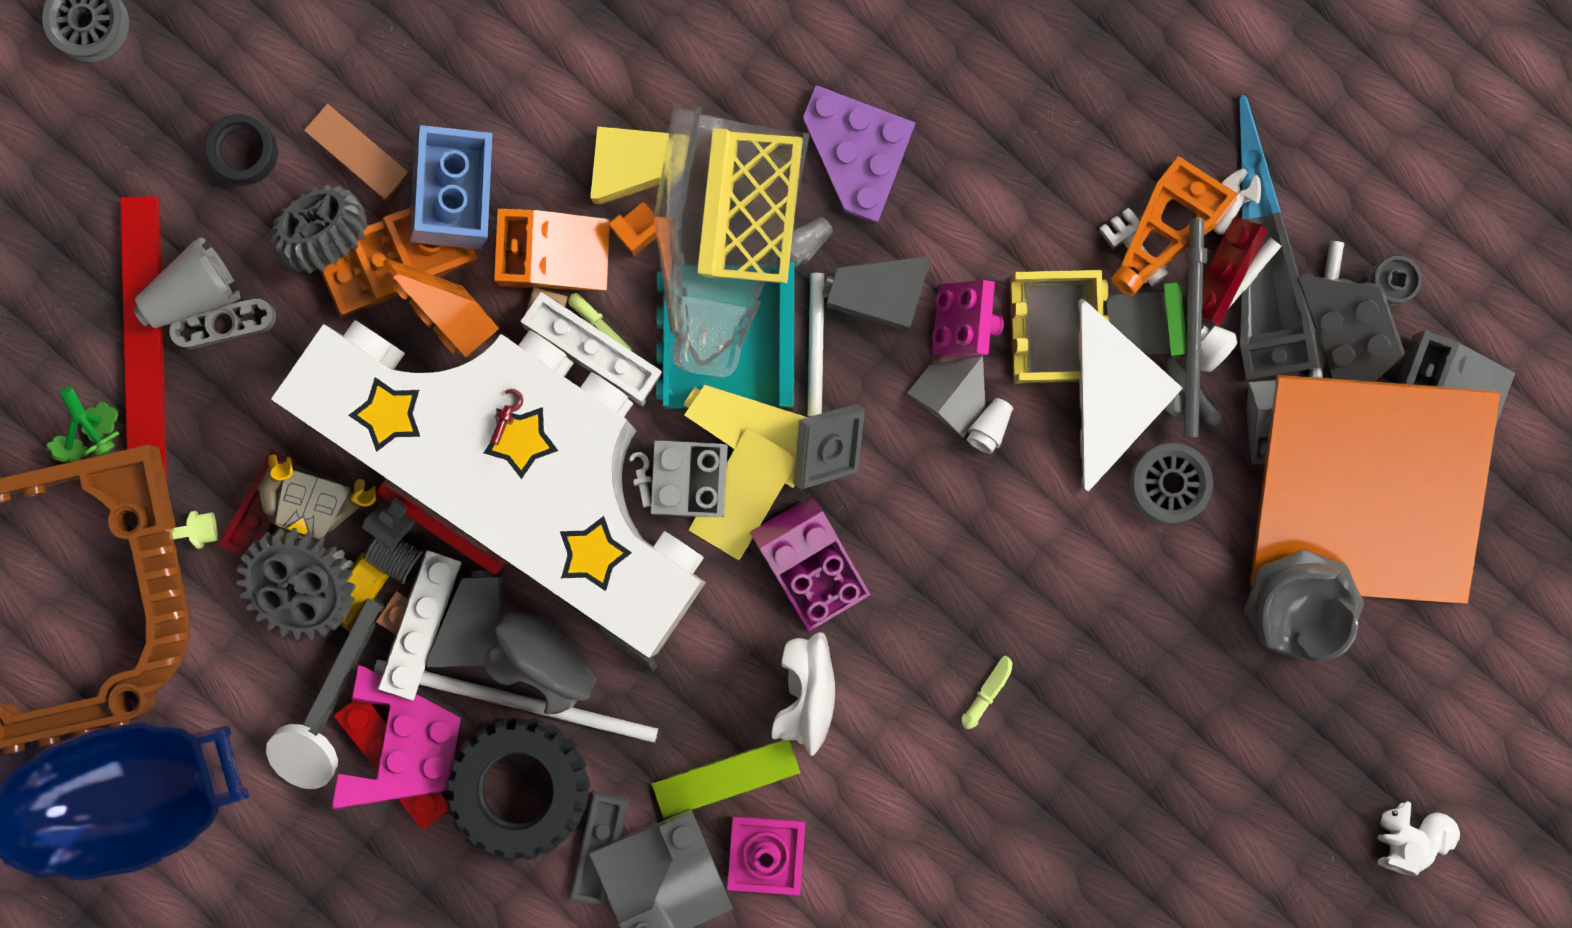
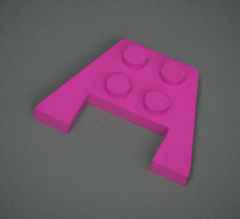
M358 666L351 700L389 707L376 780L338 774L331 809H342L362 804L367 805L399 798L446 792V779L450 777L451 773L449 767L455 755L461 718L417 694L413 701L377 689L381 675L366 667Z

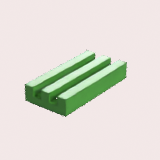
M1177 282L1164 284L1171 356L1173 358L1186 357V332L1181 287Z

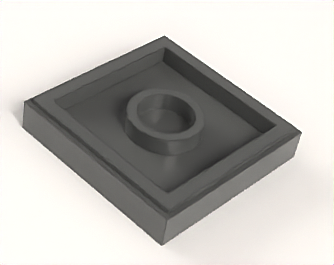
M854 404L799 420L793 483L795 486L802 490L858 473L865 412L863 407Z

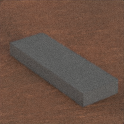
M593 792L570 900L606 907L608 896L589 852L621 838L629 804L628 798Z

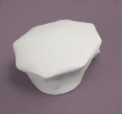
M821 632L814 634L808 640L796 638L786 643L782 657V667L789 669V692L797 697L798 700L776 715L771 732L773 739L796 740L799 744H804L810 756H813L819 750L826 738L835 703V679L829 646L825 634Z

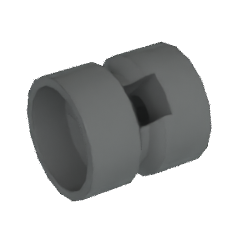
M1393 256L1371 267L1365 273L1362 283L1382 285L1389 307L1393 308L1412 299L1419 292L1422 285V274L1419 267L1411 259L1404 256Z

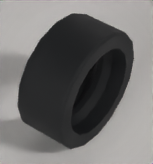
M242 113L226 115L214 123L207 133L205 141L207 161L215 172L231 183L240 185L257 183L267 177L276 165L278 157L276 138L270 129L254 116ZM237 129L253 131L262 142L263 150L260 159L254 166L245 170L231 168L225 163L221 154L222 142L229 133Z

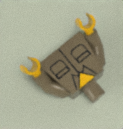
M276 455L269 456V468L258 485L262 510L267 514V519L274 525L281 527L286 536L292 528H296L300 538H303V535L310 531L312 537L320 539L327 532H331L361 506H370L376 500V487L373 486L369 491H364L365 481L362 479L355 481L354 491L350 492L351 488L341 480L293 466L291 457H287L286 462L277 461Z

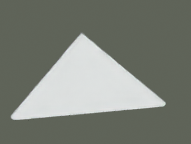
M1081 298L1078 301V309L1080 310L1079 359L1081 360V381L1079 380L1082 417L1080 443L1083 475L1081 485L1089 492L1181 391L1182 387Z

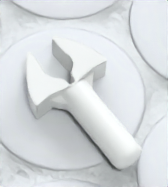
M1245 169L1236 171L1222 182L1223 185L1237 193L1238 196L1236 202L1213 229L1220 235H1225L1232 219L1237 215L1243 203L1251 200L1259 204L1261 182L1257 175L1254 176L1248 189L1240 190V183L1248 173Z

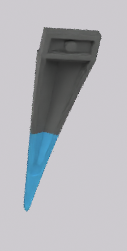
M1241 95L1242 169L1248 172L1242 181V190L1250 187L1255 175L1260 178L1261 182L1259 204L1251 200L1243 203L1242 219L1261 224L1268 230L1259 250L1270 237L1282 246L1259 272L1248 288L1242 292L1240 346L1246 380L1251 381L1321 367L1315 337V326L1299 280V272L1248 99Z

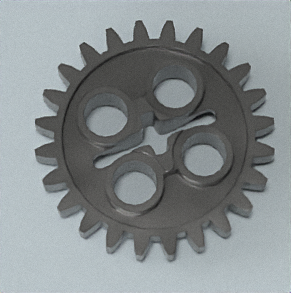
M279 528L273 536L266 532L260 540L256 539L241 557L243 562L239 565L237 571L242 575L236 581V584L245 587L239 595L240 598L251 600L246 609H257L259 614L255 620L258 622L266 618L269 621V631L277 625L281 627L282 637L291 630L296 640H299L304 632L310 640H313L318 632L322 636H326L331 628L335 630L341 621L345 619L350 612L349 607L355 599L350 594L356 586L353 583L347 582L353 572L341 569L347 560L345 558L335 559L333 557L337 550L335 546L326 550L323 548L325 538L322 537L315 543L311 541L310 531H307L303 538H300L296 528H292L287 536Z

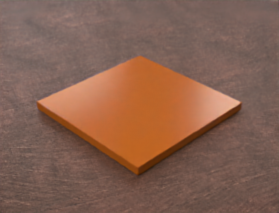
M1277 375L1250 577L1251 588L1259 567L1287 557L1301 549H1307L1318 555L1346 564L1361 596L1468 604L1501 393L1495 390Z

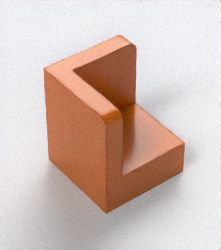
M644 202L639 204L624 218L618 215L609 223L611 230L633 256L637 255L667 229L662 219H658Z

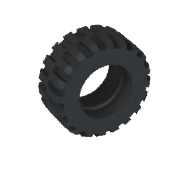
M522 717L498 721L486 726L466 740L459 748L460 752L453 758L449 769H451L450 777L446 779L445 790L449 791V800L446 801L448 812L452 811L455 821L452 823L456 830H462L468 837L465 841L472 847L477 845L484 850L483 854L493 858L495 855L503 857V861H515L525 858V861L535 859L541 854L551 852L565 841L582 819L583 812L587 807L589 799L587 794L590 787L589 776L586 775L585 770L587 765L583 755L580 756L575 748L577 745L571 738L567 739L561 733L562 730L554 725L544 724L542 720L534 718L522 719ZM524 754L531 756L544 765L551 777L552 797L550 803L539 817L529 822L513 823L500 818L490 808L485 797L484 783L488 771L495 762L507 755Z

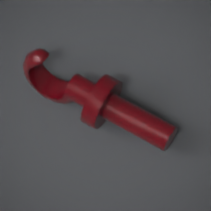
M507 389L505 395L510 393L517 395L519 398L518 404L515 406L504 405L502 412L497 411L494 416L498 422L489 441L494 445H499L506 425H512L514 418L510 416L511 413L519 410L523 405V395L516 389Z

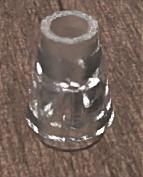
M820 216L816 220L793 231L790 262H794V266L797 267L801 263L807 264L829 236L833 234V229L826 219ZM782 242L779 244V247H780L781 251H782Z

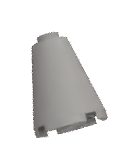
M199 237L194 240L135 298L137 306L133 307V310L144 326L150 324L156 329L232 304L241 299L239 290L232 293L229 284L234 282V279L212 247L207 250L202 247L206 241L204 238Z

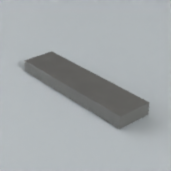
M375 598L367 599L303 724L310 728L308 732L315 735L321 733L377 625V619L386 607L383 602Z

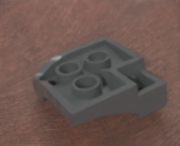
M691 809L660 823L650 824L589 852L621 928H693L733 910Z

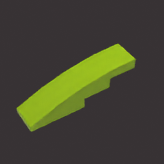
M782 739L652 783L662 816L666 818L774 783L801 772L790 740Z

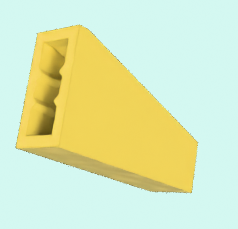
M704 385L701 391L695 387L683 404L688 408L685 413L686 417L734 449L748 427L795 456L799 420L807 418ZM795 467L785 482L792 488L795 486L793 484Z

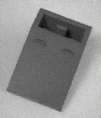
M1424 330L1413 335L1396 383L1498 391L1501 395L1496 421L1497 425L1515 372L1458 342Z

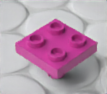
M978 280L938 285L935 300V326L932 334V356L988 355L990 336H999L1004 327L1003 317L1000 314H992L995 282Z
M733 815L727 890L800 896L805 821Z

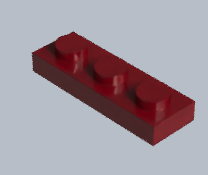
M1237 217L1232 219L1203 275L1202 321L1220 326L1268 233V230L1261 224Z
M271 449L218 544L240 557L243 556L256 539L260 540L266 532L270 533L274 526L267 519V514L262 510L258 492V485L269 468V456L276 455L277 461L286 462L287 456ZM291 459L293 466L306 469L305 466Z

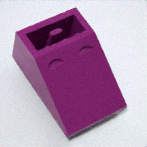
M812 495L750 532L808 631L813 630L871 595L824 512Z

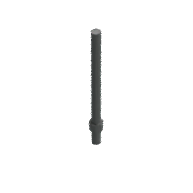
M1190 219L1189 248H1185V263H1188L1184 437H1198L1203 264L1207 263V248H1204V219Z

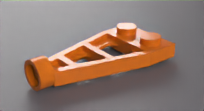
M1178 156L1157 182L1124 260L1111 277L1112 283L1121 292L1134 296L1148 278L1184 252L1185 248H1189V225L1182 230L1176 231L1161 220L1162 213L1169 201H1177L1194 212L1197 216L1196 219H1204V235H1206L1218 225L1236 202L1238 194ZM1151 231H1155L1171 242L1157 257H1153L1141 249L1142 244ZM1130 268L1136 269L1138 271V274Z

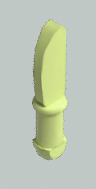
M574 293L569 296L568 304L592 326H596L601 332L630 351L632 350L601 320L603 315L595 311L579 294Z
M1004 656L1001 658L982 686L981 692L977 693L978 696L966 714H963L962 725L964 728L972 729L979 724L978 720L988 705L993 703L992 699L995 698L1005 685L1012 669V661L1009 657Z

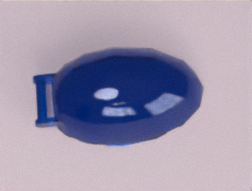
M137 722L100 727L44 749L10 773L0 785V858L4 861V864L35 877L44 878L47 875L62 876L73 880H89L136 872L160 862L162 858L177 853L181 849L183 850L196 840L197 836L210 827L219 813V807L239 802L249 797L248 789L243 788L229 736L232 734L230 726H222L192 734L178 726ZM212 741L215 742L228 792L221 794L218 792L212 763L205 743Z

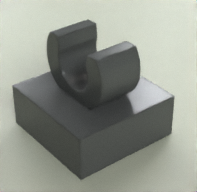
M395 498L391 504L384 500L365 519L362 528L389 548H392L413 527L415 520L405 514L407 506Z

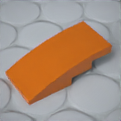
M410 207L383 217L381 222L369 225L364 230L365 237L357 241L358 248L351 249L348 252V258L342 257L337 260L336 265L331 263L326 266L325 270H320L337 312L340 318L399 295L384 276L389 272L383 263L386 258L440 278L478 259L476 252L473 248L409 242Z

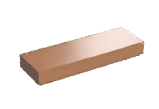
M329 104L321 110L304 130L386 201L392 197L410 176L408 171Z

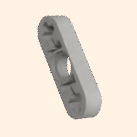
M262 299L237 302L172 323L170 326V337L178 346L186 349H195L266 332L274 326L276 312L271 304ZM256 307L267 312V316L261 318L262 324L258 325L254 320L242 321L245 329L241 330V320L236 313L238 310H240V315L244 317L255 314ZM221 314H228L233 322L232 328L225 334H218L214 329V321ZM205 318V328L210 337L206 338V333L203 331L192 333L190 341L180 336V332L185 330V324L188 323L193 328L203 327L204 324L201 320Z

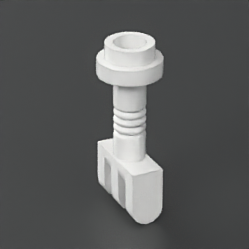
M1129 208L1122 212L1129 225L1125 226L1118 216L1110 220L1112 226L1117 231L1115 235L1106 224L1099 228L1100 233L1113 250L1122 243L1128 249L1140 223ZM1142 245L1141 249L1147 252V250H1145V248ZM1167 265L1144 283L1148 282L1151 287L1160 283L1169 275L1166 270Z

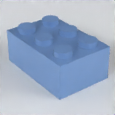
M419 126L414 140L409 242L482 249L488 238L492 133Z

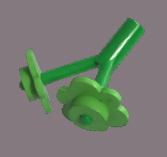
M72 386L60 389L58 393L71 418L67 437L56 436L53 442L47 443L46 449L51 452V457L64 463L79 461L81 458H88L92 453L95 457L110 454V450L115 447L112 441L120 435L118 431L110 435L114 430V422L118 417L117 410L109 407L105 402H100L96 408L89 407L85 411ZM78 423L82 425V432L88 435L90 441L95 443L91 448L83 446L81 440L75 439Z

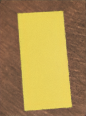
M747 427L727 462L724 517H696L689 531L740 561L753 538L750 532L761 525L795 467L796 456Z

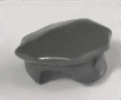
M1301 549L1287 557L1259 567L1250 594L1244 605V613L1264 647L1301 661L1321 662L1333 660L1341 656L1353 644L1357 636L1358 620L1364 608V600L1346 564L1318 555L1307 549Z
M516 611L506 612L500 624L496 627L495 632L498 641L484 656V666L488 674L494 680L504 685H511L522 681L538 688L547 700L544 709L546 715L565 712L572 708L578 700L589 699L596 685L597 678L577 644L542 614Z

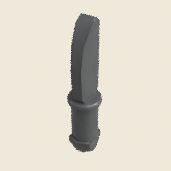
M1169 358L1167 362L1168 375L1182 387L1181 391H1185V370L1175 358ZM1200 390L1199 412L1208 424L1212 426L1219 425L1222 420L1220 411L1216 410L1203 394L1204 391Z

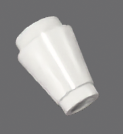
M994 398L993 402L968 429L970 435L967 441L976 449L992 454L995 448H1000L1013 407L1002 399Z

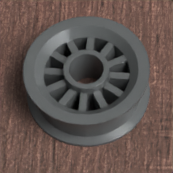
M46 0L44 4L42 23L45 34L55 47L76 61L94 63L108 59L123 46L127 38L129 16L121 0H80V3L77 0ZM92 14L91 23L86 27L80 28L82 17Z
M1167 443L1146 451L1138 458L1131 470L1129 489L1134 504L1146 517L1160 523H1178L1195 517L1206 507L1213 491V476L1209 464L1198 451L1184 444ZM1164 457H1169L1168 468L1163 460ZM1176 458L1182 460V462L1179 464V466L1177 467V469H1176ZM1155 462L1157 463L1160 471L1152 467V465ZM1189 465L1192 471L1184 474V469ZM1147 472L1156 478L1146 479ZM1168 473L1175 475L1179 481V488L1174 494L1167 492L1163 487V478ZM1195 475L1196 482H1188L1187 478ZM1146 485H1154L1155 489L1147 492ZM1196 488L1195 494H1192L1186 489ZM1158 493L1159 496L1157 497L1155 502H1153L1150 499V496ZM1182 496L1190 500V502L1187 505L1185 504ZM1166 498V508L1164 509L1160 505ZM1174 500L1179 508L1178 510H1173Z

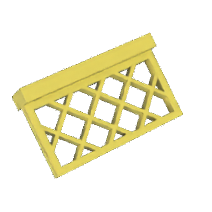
M713 128L698 274L707 278L719 279L720 277L787 284L803 141L801 137L730 132L727 129ZM738 141L753 142L760 151L745 166L737 158ZM759 143H766L770 145L763 149ZM779 145L793 146L791 160L779 169L768 154ZM765 157L776 173L759 185L749 173V170ZM736 164L740 167L737 173H735ZM790 169V176L788 180L784 173H786ZM745 174L757 189L740 202L733 194V185ZM781 177L788 185V195L775 205L764 190ZM759 194H762L772 209L756 222L745 206ZM733 200L737 205L731 210ZM786 205V213L784 216L780 210ZM741 210L753 225L736 238L729 229V222ZM777 213L784 222V232L771 241L760 226ZM758 230L768 245L752 258L741 242ZM729 235L733 242L727 246V240ZM780 242H782V251H781V252H780V250L776 247ZM737 246L749 261L737 271L724 270L726 255ZM772 249L781 259L779 274L764 273L756 263ZM753 266L758 273L746 271Z

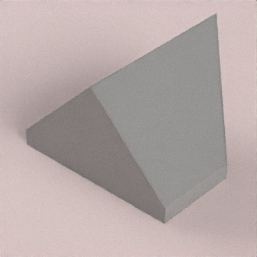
M983 356L929 365L907 394L963 438L967 434L968 429L986 410Z

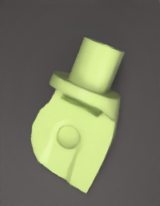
M191 511L186 521L187 526L174 528L172 532L173 539L189 537V540L197 549L203 548L204 543L218 541V530L213 512L199 515L197 511Z

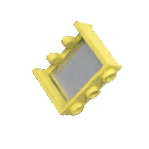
M1102 270L1015 272L1009 278L1013 384L1081 381V360L1079 359L1080 310L1078 309V301L1083 298L1109 321L1108 315H1103V301H1107L1108 283L1107 280H1102Z

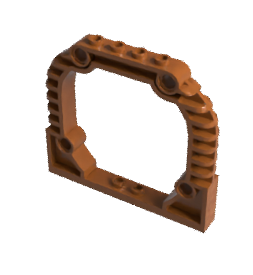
M145 445L0 478V504L10 502V495L23 492L24 497L42 495L46 493L45 487L80 479L82 490L96 497L111 510L108 517L110 531L118 538L129 540L146 617V644L136 668L110 677L101 686L98 697L22 713L15 705L5 701L0 702V748H2L3 755L26 750L25 743L37 740L38 747L60 743V735L72 733L74 740L96 735L95 727L107 725L109 732L131 727V719L148 715L154 709L156 704L155 693L170 682L183 662L190 639V613L172 534L176 526L158 446ZM131 512H134L138 523L136 528L131 531L126 524V519ZM130 691L134 692L138 698V704L135 709H131L127 703V695Z

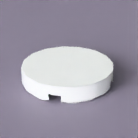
M288 724L278 728L268 741L266 748L267 758L276 773L290 784L300 788L317 789L325 786L335 774L338 766V758L330 742L320 733L315 736L308 732L310 728L304 725Z

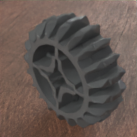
M326 185L322 190H318L315 187L311 193L307 195L302 193L301 198L296 201H290L291 205L288 208L280 210L281 217L273 221L275 227L270 230L272 236L270 242L281 261L289 268H294L297 272L306 270L308 273H312L316 268L323 271L331 263L336 265L337 260L342 257L348 258V252L351 249H357V241L365 237L364 230L368 227V224L366 222L365 209L354 194L349 190H343L341 186L331 188L329 185Z

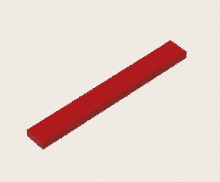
M157 196L120 198L127 449L145 445L158 446L167 482L163 326L156 329L150 324L144 326L133 310V307L137 306L135 298L162 272L160 198Z

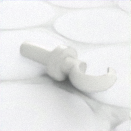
M636 452L630 456V461L635 457H639L643 460L644 466L642 469L636 470L637 479L633 480L634 486H639L643 507L646 508L651 506L648 484L652 480L650 476L646 477L645 473L649 469L650 464L645 454Z

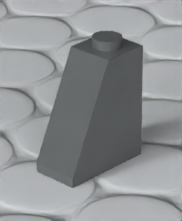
M918 257L837 268L835 277L828 275L822 296L828 298L826 307L908 332L931 259Z
M488 570L471 571V578L461 579L427 659V667L484 665L485 654L498 641L495 631L504 616L503 577H493V574Z

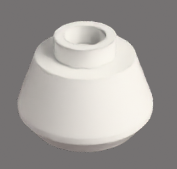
M1215 325L1210 330L1206 326L1201 328V371L1211 372L1230 354L1237 344L1236 335L1233 332Z

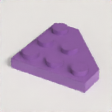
M816 85L803 117L805 127L813 140L844 212L878 224L916 123Z

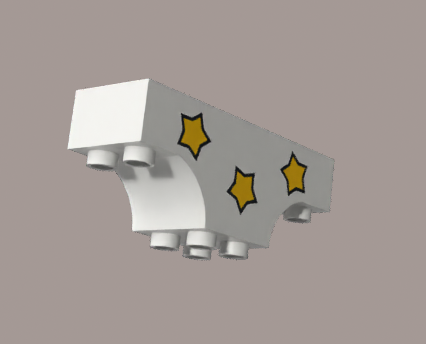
M353 321L344 336L325 324L322 325L271 400L648 658L658 654L706 583L693 574L704 557L666 531L662 533L653 547L643 540L629 515L623 493L622 473L626 451L636 430L624 418L633 405L628 400L627 395L593 372L589 374L581 388L566 379L564 376L573 365V362L566 357L567 355L531 330L528 331L519 346L501 334L484 353L464 365L434 373H409L394 370L405 353L358 321ZM507 389H516L523 395V405L519 410L511 413L510 416L514 418L512 425H506L499 445H494L489 442L498 422L494 416L497 411L502 412L504 405L515 406L518 404L519 398L517 395L512 393L505 395Z

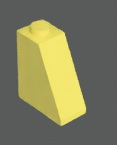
M597 127L590 197L593 204L601 205L682 177L683 167H689L691 146L685 145L684 135Z

